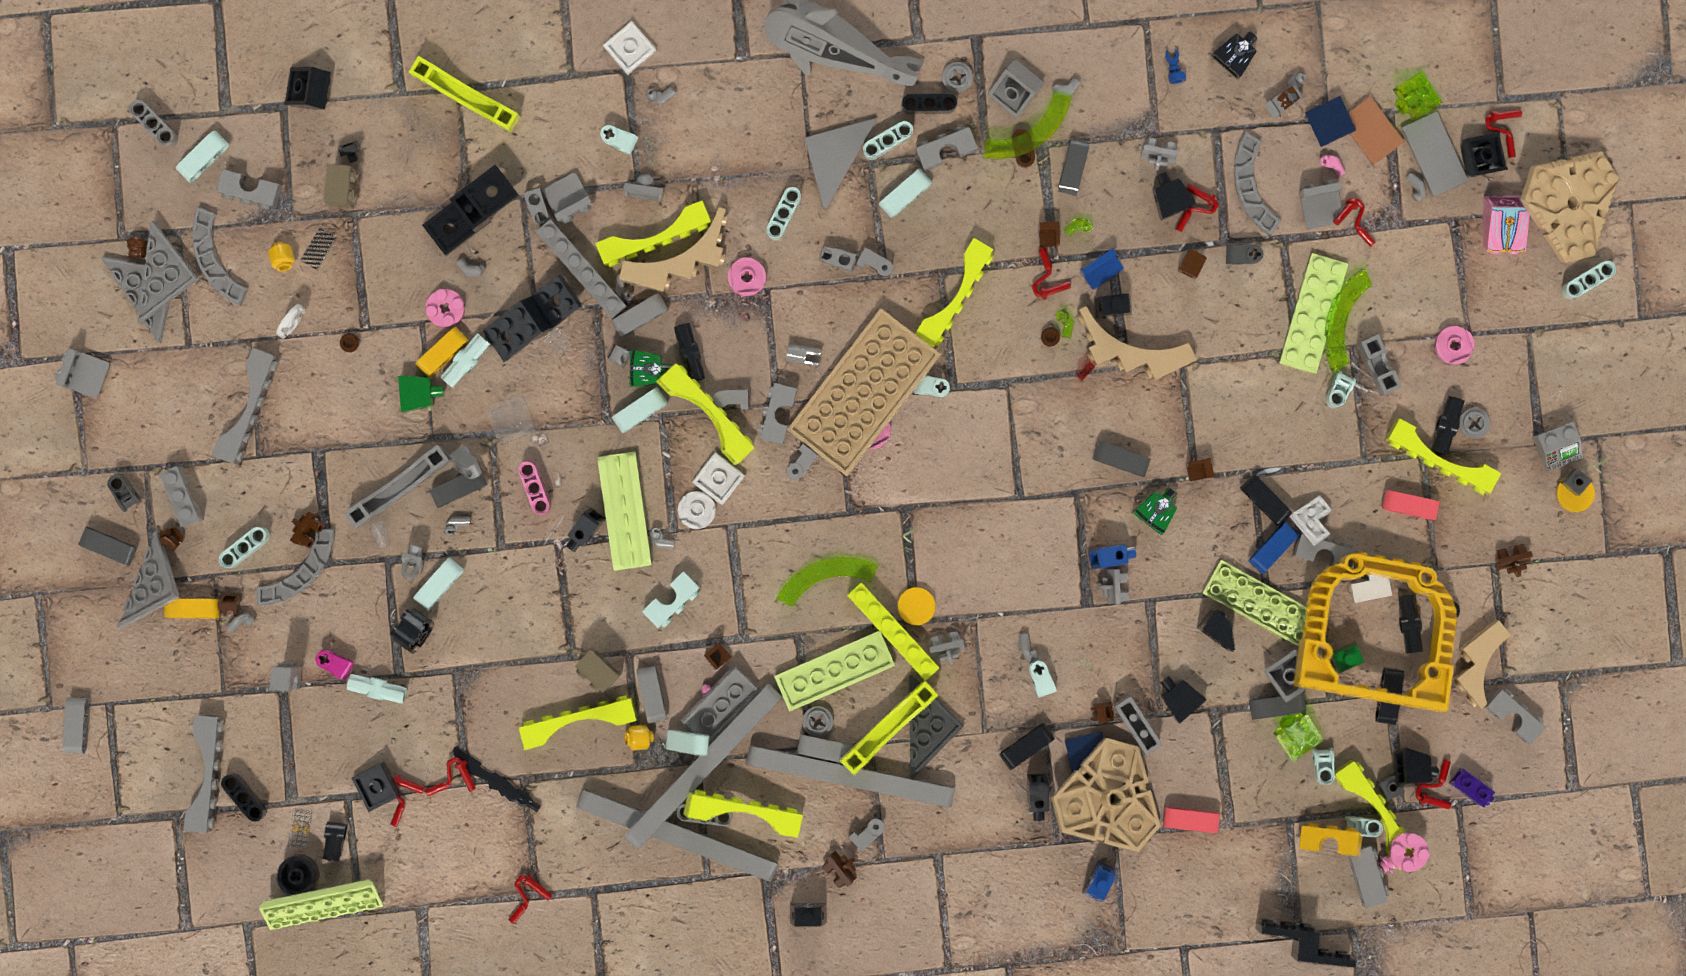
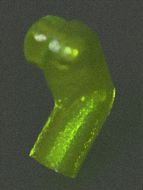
M1077 218L1064 231L1068 236H1071L1077 230L1090 232L1093 230V224L1088 219Z
M1058 311L1056 319L1064 325L1062 337L1071 338L1074 321L1067 311Z

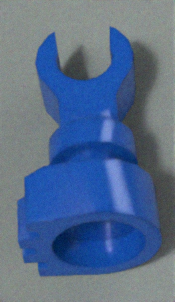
M1176 49L1174 51L1175 58L1173 59L1169 57L1168 50L1165 54V60L1170 66L1169 72L1171 74L1168 75L1170 84L1186 81V74L1183 71L1179 72L1180 66L1177 62L1179 53Z

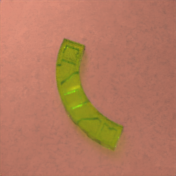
M1053 93L1050 105L1042 119L1025 133L1008 139H986L983 159L1003 160L1015 158L1040 147L1060 127L1070 107L1072 96Z
M1360 269L1344 283L1345 285L1336 294L1331 304L1325 326L1327 347L1325 351L1331 372H1337L1350 364L1345 348L1346 323L1357 299L1372 286L1366 269Z
M836 557L821 560L795 574L781 589L776 599L793 607L807 589L822 580L832 577L850 576L871 582L879 565L852 557Z

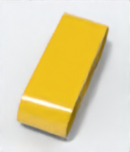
M454 327L415 364L430 378L464 348L469 340L457 327Z
M178 598L164 606V618H220V610H218L219 599Z

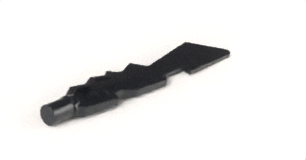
M457 747L453 748L455 757L460 758L462 761H467L465 766L469 774L488 781L489 789L498 790L501 796H505L509 801L516 802L520 807H528L535 812L539 811L541 806L535 803L520 788H514L509 781L496 772L490 773L480 767L482 763Z

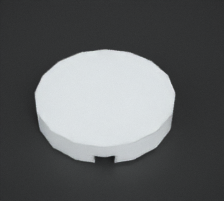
M300 304L295 305L281 321L276 335L284 339L286 338L285 334L287 336L291 334L300 323V314L305 313V308Z
M690 492L683 496L679 502V518L689 528H705L715 518V503L704 492Z

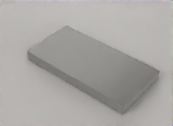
M1437 112L1401 128L1432 197L1469 181Z
M733 665L680 721L693 733L709 735L710 745L761 690Z

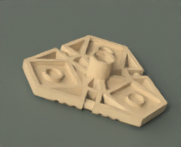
M1602 151L1530 167L1520 201L1537 227L1545 229L1546 232L1543 236L1561 263L1595 256L1603 225H1605L1606 221L1604 218L1606 213L1609 212L1613 193H1615L1619 177Z
M1103 738L1080 764L1081 768L1078 771H1074L1051 797L1059 830L1061 833L1092 841L1100 840L1103 844L1139 852L1161 826L1151 790H1147L1145 785L1149 782L1138 746ZM1086 773L1089 775L1087 780L1083 777ZM1137 786H1138V788H1139V793H1136V792H1135V788H1134V787H1137ZM1111 794L1114 796L1112 804L1109 800ZM1100 826L1103 827L1102 833L1099 832Z

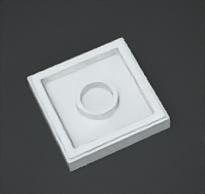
M632 21L603 45L627 75L657 51Z
M715 452L692 483L723 505L746 475Z

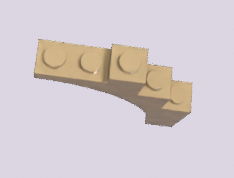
M718 207L715 218L707 232L695 245L674 258L654 263H636L624 260L618 281L663 293L664 289H668L671 278H668V275L689 281L691 276L695 277L698 269L695 262L713 268H718L719 264L723 265L725 254L722 253L723 248L717 247L716 244L721 243L723 233H720L721 225H726L728 217L725 214L726 209Z
M1087 306L1078 310V321L1081 326L1085 325L1087 330L1085 335L1089 343L1093 342L1094 344L1088 348L1086 355L1090 363H1094L1095 366L1117 357L1116 365L1125 374L1145 364L1146 368L1144 370L1146 375L1154 381L1197 360L1189 343L1165 350H1147L1127 345L1108 334L1095 321Z

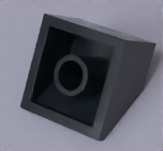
M290 67L284 105L312 110H325L328 101L327 94L331 82V72L315 67Z
M1210 610L1197 629L1227 651L1234 652L1235 644L1232 624L1228 620L1229 616L1222 610Z

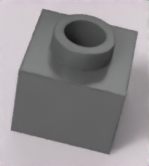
M1577 468L1573 469L1561 484L1575 496H1580L1592 480ZM1578 478L1581 480V484L1579 486L1576 484V480Z
M1394 773L1377 782L1386 800H1390L1405 792L1404 788H1395L1394 791H1390L1389 787L1391 784L1396 786Z

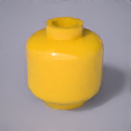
M276 242L267 252L271 267L277 269V271H287L295 263L293 250L289 244Z
M646 725L630 726L628 731L624 733L626 747H629L632 751L646 750L649 748L650 742L654 741L653 731H649Z

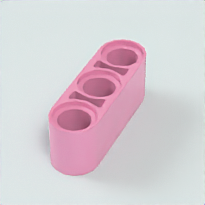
M523 462L518 470L532 510L536 514L545 515L550 511L551 503L538 468L532 462ZM526 465H531L533 468V472L529 476H526L523 472ZM533 483H537L540 487L536 494L530 491V486ZM539 501L546 503V509L543 512L537 510V503Z

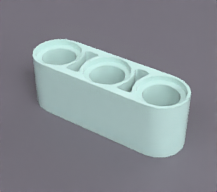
M902 121L867 141L863 146L864 157L868 160L877 159L906 142L913 135V126L907 121ZM907 127L910 133L906 136L901 135L899 129ZM890 136L893 139V143L885 145L882 141L883 138ZM868 146H874L877 152L874 155H870L866 152Z
M216 130L212 131L176 166V170L189 183L195 181L226 151L229 143Z
M919 168L879 203V206L890 218H893L933 182Z
M789 187L785 190L767 225V235L771 240H779L783 237L801 201V193L795 187ZM790 192H795L798 195L795 201L787 199V195ZM786 209L789 211V216L784 219L780 218L778 215L779 211ZM773 226H778L781 229L780 233L776 236L770 233V229Z
M1604 261L1565 283L1561 288L1562 295L1567 299L1581 296L1615 275V264L1611 261ZM1603 265L1608 268L1607 275L1602 273ZM1586 275L1592 278L1591 285L1586 283ZM1570 285H1573L1576 289L1574 295L1569 292Z
M656 387L615 414L612 419L623 434L668 404V401L659 388Z
M263 527L251 529L220 554V565L224 568L237 567L269 541V531ZM259 530L264 535L261 541H258L255 536ZM244 542L248 544V551L246 553H243L240 549L241 544ZM229 554L233 557L231 565H228L225 561L226 556Z
M449 557L416 593L413 599L426 611H429L458 579L464 569Z
M667 730V750L694 755H708L709 735L681 730Z

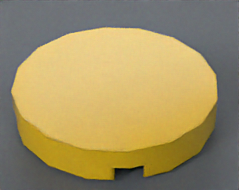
M1565 478L1559 481L1555 496L1563 509L1568 512H1581L1591 506L1595 497L1592 483L1588 485L1580 496H1575L1561 484ZM1579 478L1576 480V484L1578 486L1581 484V480Z
M913 587L907 589L898 600L900 617L911 625L927 623L935 612L933 596L923 588Z

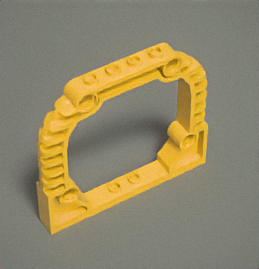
M1359 551L1356 554L1342 557L1339 563L1323 570L1312 583L1308 594L1303 637L1299 642L1293 686L1435 712H1448L1454 668L1451 665L1456 634L1457 611L1452 596L1442 583L1436 581V572L1429 567L1422 566L1423 563L1411 562V564L1404 563L1403 559L1393 558V561L1386 560V556L1374 555V557L1367 556L1368 553ZM1349 559L1354 563L1353 569L1348 565ZM1364 574L1407 582L1413 592L1428 597L1433 608L1434 617L1428 663L1419 667L1418 676L1420 679L1415 685L1406 690L1405 696L1387 693V689L1383 688L1370 690L1367 685L1358 684L1357 687L1338 684L1339 676L1329 661L1332 656V648L1325 642L1330 599L1334 588L1341 580H1354L1364 576ZM1422 574H1425L1427 577L1426 583L1422 580ZM1319 647L1323 650L1322 657L1317 654ZM1429 668L1433 670L1432 677H1430L1428 674Z

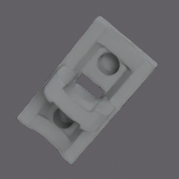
M410 545L408 553L403 552L401 556V574L404 578L414 579L418 572L422 573V548ZM407 568H414L411 573L407 572Z

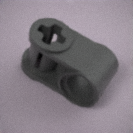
M1226 244V264H1256L1263 258L1264 253L1259 246ZM1253 250H1255L1256 254H1259L1255 260H1253L1252 256H1249V253L1253 252Z
M114 475L109 478L107 486L123 512H126L127 508L142 502L126 476ZM117 478H119L122 481V486L120 489L116 488L114 485V482Z

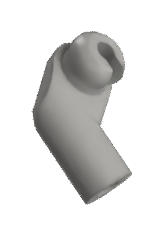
M1303 73L1294 74L1288 82V89L1293 85L1299 88L1306 80Z
M669 87L664 92L649 89L646 95L650 102L664 104L675 96L676 93Z
M1410 173L1406 180L1415 187L1416 192L1413 193L1414 200L1420 202L1426 196L1424 183L1415 174Z
M464 258L456 262V265L468 277H479L485 271L482 264L469 265Z
M659 528L651 530L650 538L656 547L674 549L675 540L665 539Z
M248 612L237 615L226 626V630L233 633L244 622L247 626H250L255 621V618Z

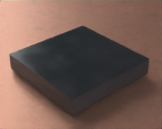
M384 761L351 778L368 812L401 796Z

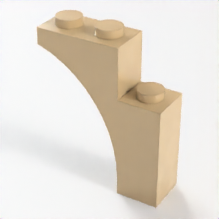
M1499 620L1492 621L1459 648L1462 652L1460 654L1465 662H1470L1471 664L1453 678L1456 681L1455 686L1461 693L1463 691L1468 696L1467 701L1473 708L1482 709L1487 705L1484 693V675L1487 664L1495 650L1511 636Z

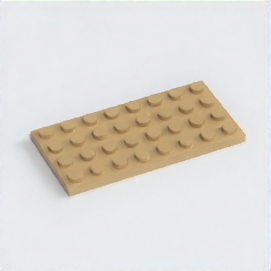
M880 308L787 430L848 477L938 361L941 354Z

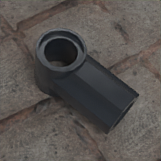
M327 821L324 832L326 840L323 859L327 861H340L342 844L347 833V824Z

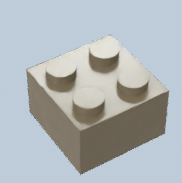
M327 164L324 191L325 204L337 208H354L358 198L357 193H355V186L359 184V174H357L354 168L348 165Z
M595 648L590 649L575 665L577 668L576 673L581 678H587L592 682L590 686L597 693L600 691L602 693L605 692L622 675Z

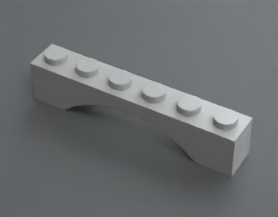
M551 219L536 231L612 319L618 317L628 308Z
M252 348L246 363L250 382L249 399L246 409L236 425L218 438L212 456L232 464H238V461H242L245 453L243 451L245 443L248 444L251 438L250 429L252 425L256 424L258 415H256L258 408H261L265 401V397H263L264 392L271 385L272 379L270 377L272 371L275 372L278 367L277 356Z
M436 445L405 471L355 504L344 514L355 529H360L450 463V457L441 445Z
M194 715L193 736L202 751L204 779L197 798L185 811L183 831L208 833L211 831V828H214L215 817H212V814L217 804L214 793L218 788L219 782L216 778V772L220 769L218 752L222 749V740H220V732H223L224 721H221L222 716Z

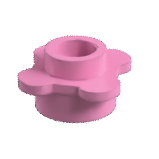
M1388 855L1385 857L1380 856L1381 862H1379V865L1383 871L1393 874L1392 870L1396 866L1392 863Z

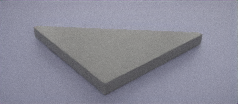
M875 118L804 138L824 209H827L875 125Z
M153 220L150 222V234L146 251V265L144 267L143 288L137 321L139 324L145 322L199 280Z
M102 256L103 262L139 313L145 264ZM169 303L144 322L155 337V340L159 343H162Z
M160 531L153 532V540L146 550L143 558L144 563L133 583L134 588L124 606L122 619L117 624V627L120 629L180 598L165 546L159 541Z

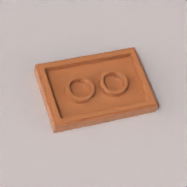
M1371 96L1348 112L1357 130L1351 133L1350 136L1372 165L1405 142Z

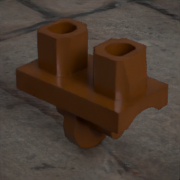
M308 511L306 516L302 515L299 520L293 518L291 522L295 527L292 530L294 534L290 541L294 544L311 548L315 542V539L310 536L313 530L320 533L325 527V524L320 520L322 517Z
M1524 544L1514 546L1515 555L1509 556L1505 548L1497 550L1496 570L1507 568V573H1514L1516 577H1521V571L1527 569L1526 563H1530L1533 557L1532 552H1528Z
M836 850L830 854L822 866L828 874L833 870L836 871L838 876L833 881L838 888L845 885L847 887L850 886L857 878L853 873L856 869L852 865L856 861L855 858L852 857L848 860L845 855L840 857Z

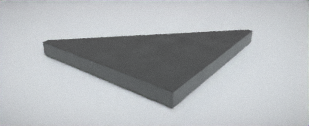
M912 674L909 675V693L920 684ZM936 698L910 720V777L912 779L964 727Z

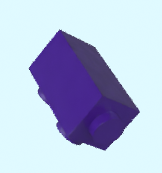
M1459 768L1449 782L1450 785L1483 808L1489 806L1494 799L1493 795L1495 792L1465 769Z

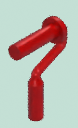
M1521 109L1504 112L1491 110L1490 115L1485 118L1486 128L1491 131L1507 134L1508 158L1516 157L1514 138L1511 132L1492 127L1490 121L1491 123H1496L1497 120L1522 117Z
M1188 183L1186 189L1190 193L1208 202L1209 207L1212 203L1214 206L1211 210L1190 207L1184 212L1175 229L1182 233L1192 215V211L1214 214L1219 206L1218 201L1215 199V194L1211 196Z
M1349 198L1346 201L1347 205L1335 217L1333 223L1338 226L1352 210L1360 207L1354 226L1360 237L1371 247L1375 244V241L1363 227L1359 226L1365 206L1359 199Z
M1046 248L1039 249L1038 251L1047 273L1032 284V290L1035 296L1046 300L1049 295L1070 289L1071 284L1067 281L1046 289L1040 287V292H1038L1036 286L1052 273V265Z
M458 757L448 760L446 764L448 782H442L426 789L427 796L441 792L452 784L451 764L455 762L457 763L454 767L459 769L468 791L475 790L476 787L465 766L467 761H462Z
M1443 760L1438 778L1439 783L1417 786L1415 796L1419 799L1420 805L1427 803L1448 810L1451 808V802L1427 796V793L1424 791L1421 793L1422 788L1441 787L1444 784L1451 761Z
M400 774L397 777H392L396 785L423 794L425 787L400 778ZM401 797L396 798L400 804L397 806L390 825L395 827L398 826L405 809V801Z
M532 874L528 877L521 875L515 881V887L524 903L508 919L512 924L516 923L529 904L526 895L519 886L522 880H525L523 882L524 886L529 885L547 901L552 897L550 892L532 879Z

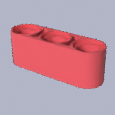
M1386 490L1382 509L1436 521L1440 501Z
M1165 807L1163 827L1218 833L1220 813Z

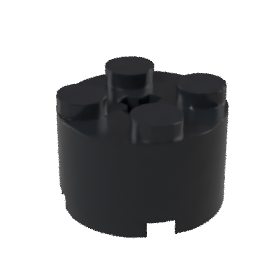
M406 609L401 615L400 619L402 621L391 630L390 636L393 637L392 640L414 654L417 652L414 649L417 646L421 648L432 632V629L429 627L434 625V621L416 609L411 611Z
M305 854L294 855L280 864L277 872V883L280 889L290 895L308 892L317 884L320 877L318 865L311 857ZM297 872H300V877L296 878L295 875Z

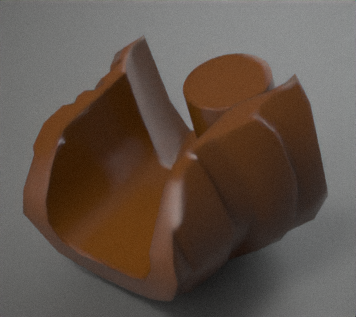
M139 235L127 239L129 257L145 258L148 241Z
M175 527L171 529L166 528L159 534L160 543L172 551H175L184 541L183 536L180 535L179 530Z

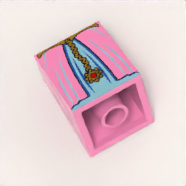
M1484 196L1483 246L1487 252L1491 254H1499L1500 252L1519 254V252H1526L1530 214L1520 201L1521 196Z

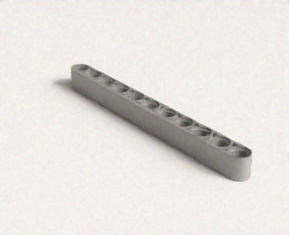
M768 684L708 747V755H700L624 835V838L638 850L687 799L688 792H693L783 696Z
M750 745L746 762L747 765L946 807H951L955 791L954 787L861 768L855 775H852L841 763Z
M582 789L576 805L578 809L630 829L646 813L643 810L587 789ZM666 820L651 835V837L767 881H772L779 864L774 860Z

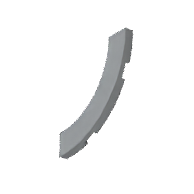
M1245 131L1238 145L1234 160L1235 188L1239 201L1248 217L1260 230L1271 236L1281 219L1275 216L1260 199L1253 175L1256 153L1262 141Z
M198 206L192 227L193 249L197 263L207 281L222 296L241 306L248 288L236 282L226 273L214 250L213 227L217 214Z
M323 529L320 533L315 532V542L312 545L308 558L290 577L275 584L257 586V606L288 600L309 587L321 574L330 558L335 539V529Z

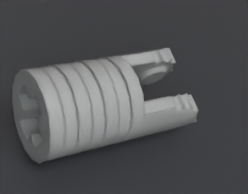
M788 344L785 361L820 366L819 360L807 358L806 354L820 356L822 355V350Z

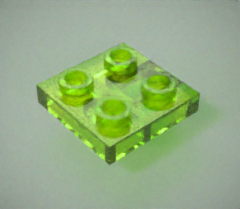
M1422 71L1393 89L1398 97L1395 103L1397 110L1402 114L1408 113L1413 121L1443 103Z
M1302 711L1296 717L1294 715L1283 717L1280 721L1281 727L1273 732L1292 762H1295L1324 741L1305 711Z

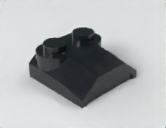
M1500 132L1463 140L1461 153L1465 171L1469 176L1477 177L1508 170L1499 136Z

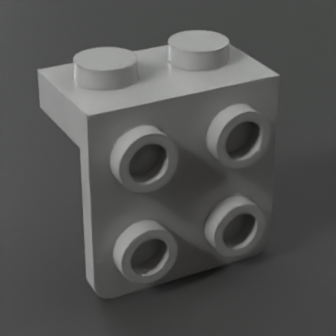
M571 173L543 189V194L560 224L572 221L575 215L579 213L582 215L590 211V207L594 206L575 173Z
M1334 180L1323 182V186L1316 187V184L1304 186L1305 189L1301 190L1299 195L1306 228L1313 229L1333 225V220L1342 211L1339 191L1342 190L1341 182L1335 183Z
M69 348L68 352L66 351L63 355L62 362L64 363L61 370L59 369L56 374L55 380L57 381L55 385L97 398L107 376L110 363Z

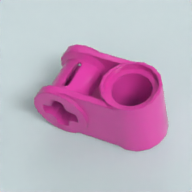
M329 650L319 652L315 658L316 664L344 681L354 666L352 661ZM328 655L327 659L330 661L323 664L321 656Z

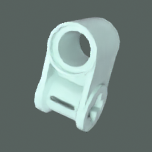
M612 125L604 126L600 132L603 142L631 155L639 138L630 132ZM611 130L614 137L606 139L607 137L604 133H609Z
M1339 370L1326 395L1325 401L1327 406L1330 408L1342 406L1346 402L1357 379L1350 378ZM1333 394L1339 396L1340 401L1338 404L1332 401Z
M926 375L913 393L944 397L949 393L950 385L945 379ZM940 383H944V387L947 388L942 393H939V390L936 388V386H940Z
M1038 659L1033 660L1029 665V671L1038 698L1057 692L1046 664ZM1038 664L1040 667L1043 666V668L1040 669L1041 673L1033 671L1034 669H1036L1035 665Z
M1329 747L1325 750L1313 748L1312 761L1315 780L1320 784L1327 785L1332 783L1335 778L1333 748ZM1324 770L1329 774V778L1326 781L1320 778V774Z
M1345 816L1347 827L1357 828V832L1362 833L1364 837H1377L1382 833V824L1375 818ZM1375 822L1377 830L1369 832V824Z

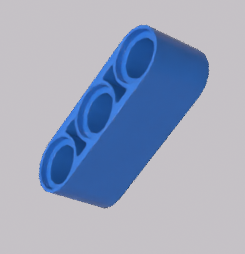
M1287 521L1283 522L1249 558L1248 562L1261 574L1265 573L1299 537L1300 533Z

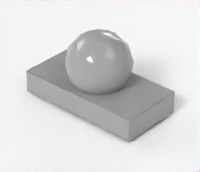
M648 174L639 176L636 184L625 183L624 193L627 197L663 201L664 196L663 188L654 187L655 181Z

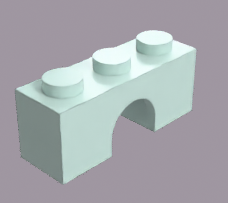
M685 571L670 584L676 592V599L672 604L665 605L655 598L642 611L657 628L660 626L665 628L672 621L670 617L675 612L678 615L686 607L684 603L688 599L693 601L700 594L698 592L700 587Z

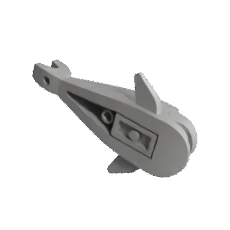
M785 0L781 3L780 7L772 10L766 17L765 32L770 42L790 53L791 59L805 75H810L811 61L829 67L879 75L896 84L914 86L919 75L914 71H920L924 60L909 56L889 58L857 29L836 15V8H824L809 0L808 2L805 0Z

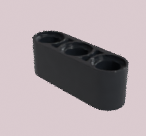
M908 94L902 99L901 107L906 114H949L955 111L957 98L953 94ZM950 99L954 105L951 108H946L943 102ZM913 100L915 107L909 109L905 106V102ZM932 100L935 105L932 108H927L924 102Z
M1255 474L1240 487L1242 492L1278 527L1292 514V511Z
M1384 667L1380 688L1387 689V693L1402 695L1404 670ZM1377 701L1375 722L1396 725L1400 705Z
M1042 723L999 753V756L1008 769L1012 770L1051 743L1055 737L1046 724Z
M232 773L223 777L221 781L223 790L247 819L256 822L266 816L267 808L240 775ZM229 778H233L236 781L234 788L228 785ZM242 792L247 794V802L241 801L240 794ZM254 807L260 810L259 817L253 815L252 810Z

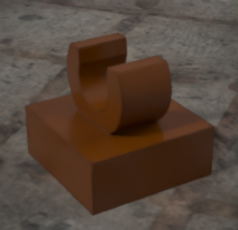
M221 594L218 601V610H222L224 616H226L228 611H233V615L236 616L241 603V594Z
M1103 702L1091 707V710H1097L1098 713L1097 717L1092 718L1093 721H1099V723L1114 721L1112 702Z

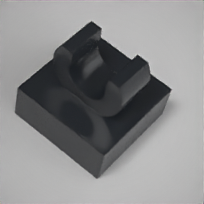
M358 140L339 146L338 151L341 157L347 155L350 163L357 161L356 152L360 150Z

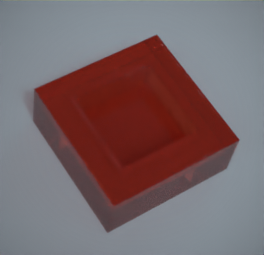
M1089 362L1075 377L1080 382L1083 381L1095 366Z

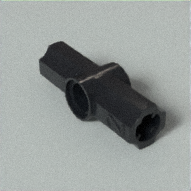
M690 323L675 326L674 331L679 344L678 350L682 363L685 365L687 375L691 380L699 381L705 379L699 348L694 340Z
M1452 396L1447 397L1443 413L1439 416L1436 423V435L1431 451L1445 456L1448 455L1452 439L1459 429V417L1465 402L1464 400Z
M1416 595L1398 596L1400 609L1399 626L1404 638L1405 653L1423 652L1420 633L1422 631V621L1417 610Z

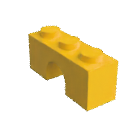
M1307 823V826L1301 827L1299 849L1322 852L1324 841L1334 838L1338 843V854L1360 857L1363 834L1357 832V828L1346 827V831L1338 830V826L1327 825L1326 828H1319V824Z

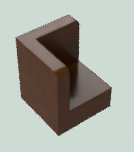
M1059 221L1040 222L1038 224L1039 246L1058 247L1060 245Z
M1189 249L1178 272L1195 280L1207 257Z
M1211 458L1186 463L1190 482L1215 477Z
M720 642L704 655L715 670L731 658Z

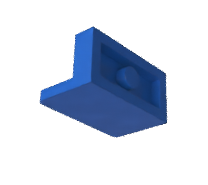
M1113 248L1080 271L1092 290H1095L1124 269L1117 259V253Z

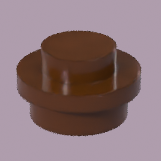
M1046 328L1041 333V341L1048 347L1055 346L1060 340V334L1055 328Z
M347 333L341 337L340 347L345 352H354L359 347V339L356 335Z

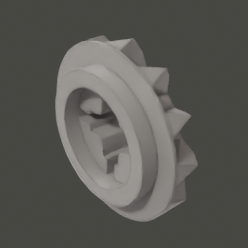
M954 62L944 69L942 80L947 90L953 93H962L972 84L973 75L971 69L966 64ZM954 70L959 76H963V78L960 79V85L959 83H957L956 80H952L955 74Z
M1470 408L1463 412L1459 418V428L1469 438H1480L1489 430L1490 419L1486 412L1479 408ZM1480 418L1477 422L1478 428H1469L1471 425L1470 419Z
M815 706L805 712L802 724L809 735L822 737L832 729L833 717L826 708ZM822 714L821 721L825 726L818 725L813 729L814 721L810 717L818 718Z

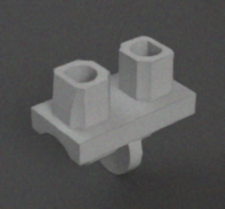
M1148 138L1143 146L1140 158L1147 159L1150 164H1155L1154 170L1157 171L1160 166L1174 165L1178 155L1175 143L1165 142L1164 148L1157 147L1158 140Z
M1120 569L1106 570V578H1102L1103 585L1097 586V590L1103 589V597H1107V604H1121V602L1129 600L1128 591L1120 590V583H1127L1128 573L1122 572Z
M957 631L948 634L949 643L942 644L940 636L931 637V647H929L931 658L940 657L941 662L948 660L949 665H953L952 659L958 658V652L965 650L964 641L960 639Z

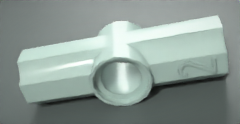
M477 333L470 343L453 358V363L440 378L454 388L462 377L475 367L479 357L490 346V343Z
M352 673L348 679L346 689L366 694L367 697L373 699H385L401 704L404 703L407 694V687L387 683L388 681L383 679L368 678Z

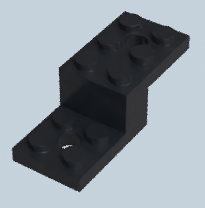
M495 164L451 197L450 201L452 203L422 226L443 254L447 256L491 223L490 218L520 195ZM491 186L497 188V194L494 197L487 195V189ZM447 224H452L454 226V232L452 234H446L444 232V228Z
M559 274L535 294L517 302L485 328L483 333L503 362H506L532 341L548 334L583 305L562 274ZM555 296L560 299V305L555 303ZM505 331L510 334V341L506 339Z
M1262 919L1261 922L1256 921L1255 929L1260 934L1293 938L1291 956L1297 962L1356 967V960L1351 957V954H1347V951L1336 950V953H1332L1328 949L1318 948L1320 932L1311 924L1300 923V926H1296L1289 921H1281V924H1277L1271 919Z

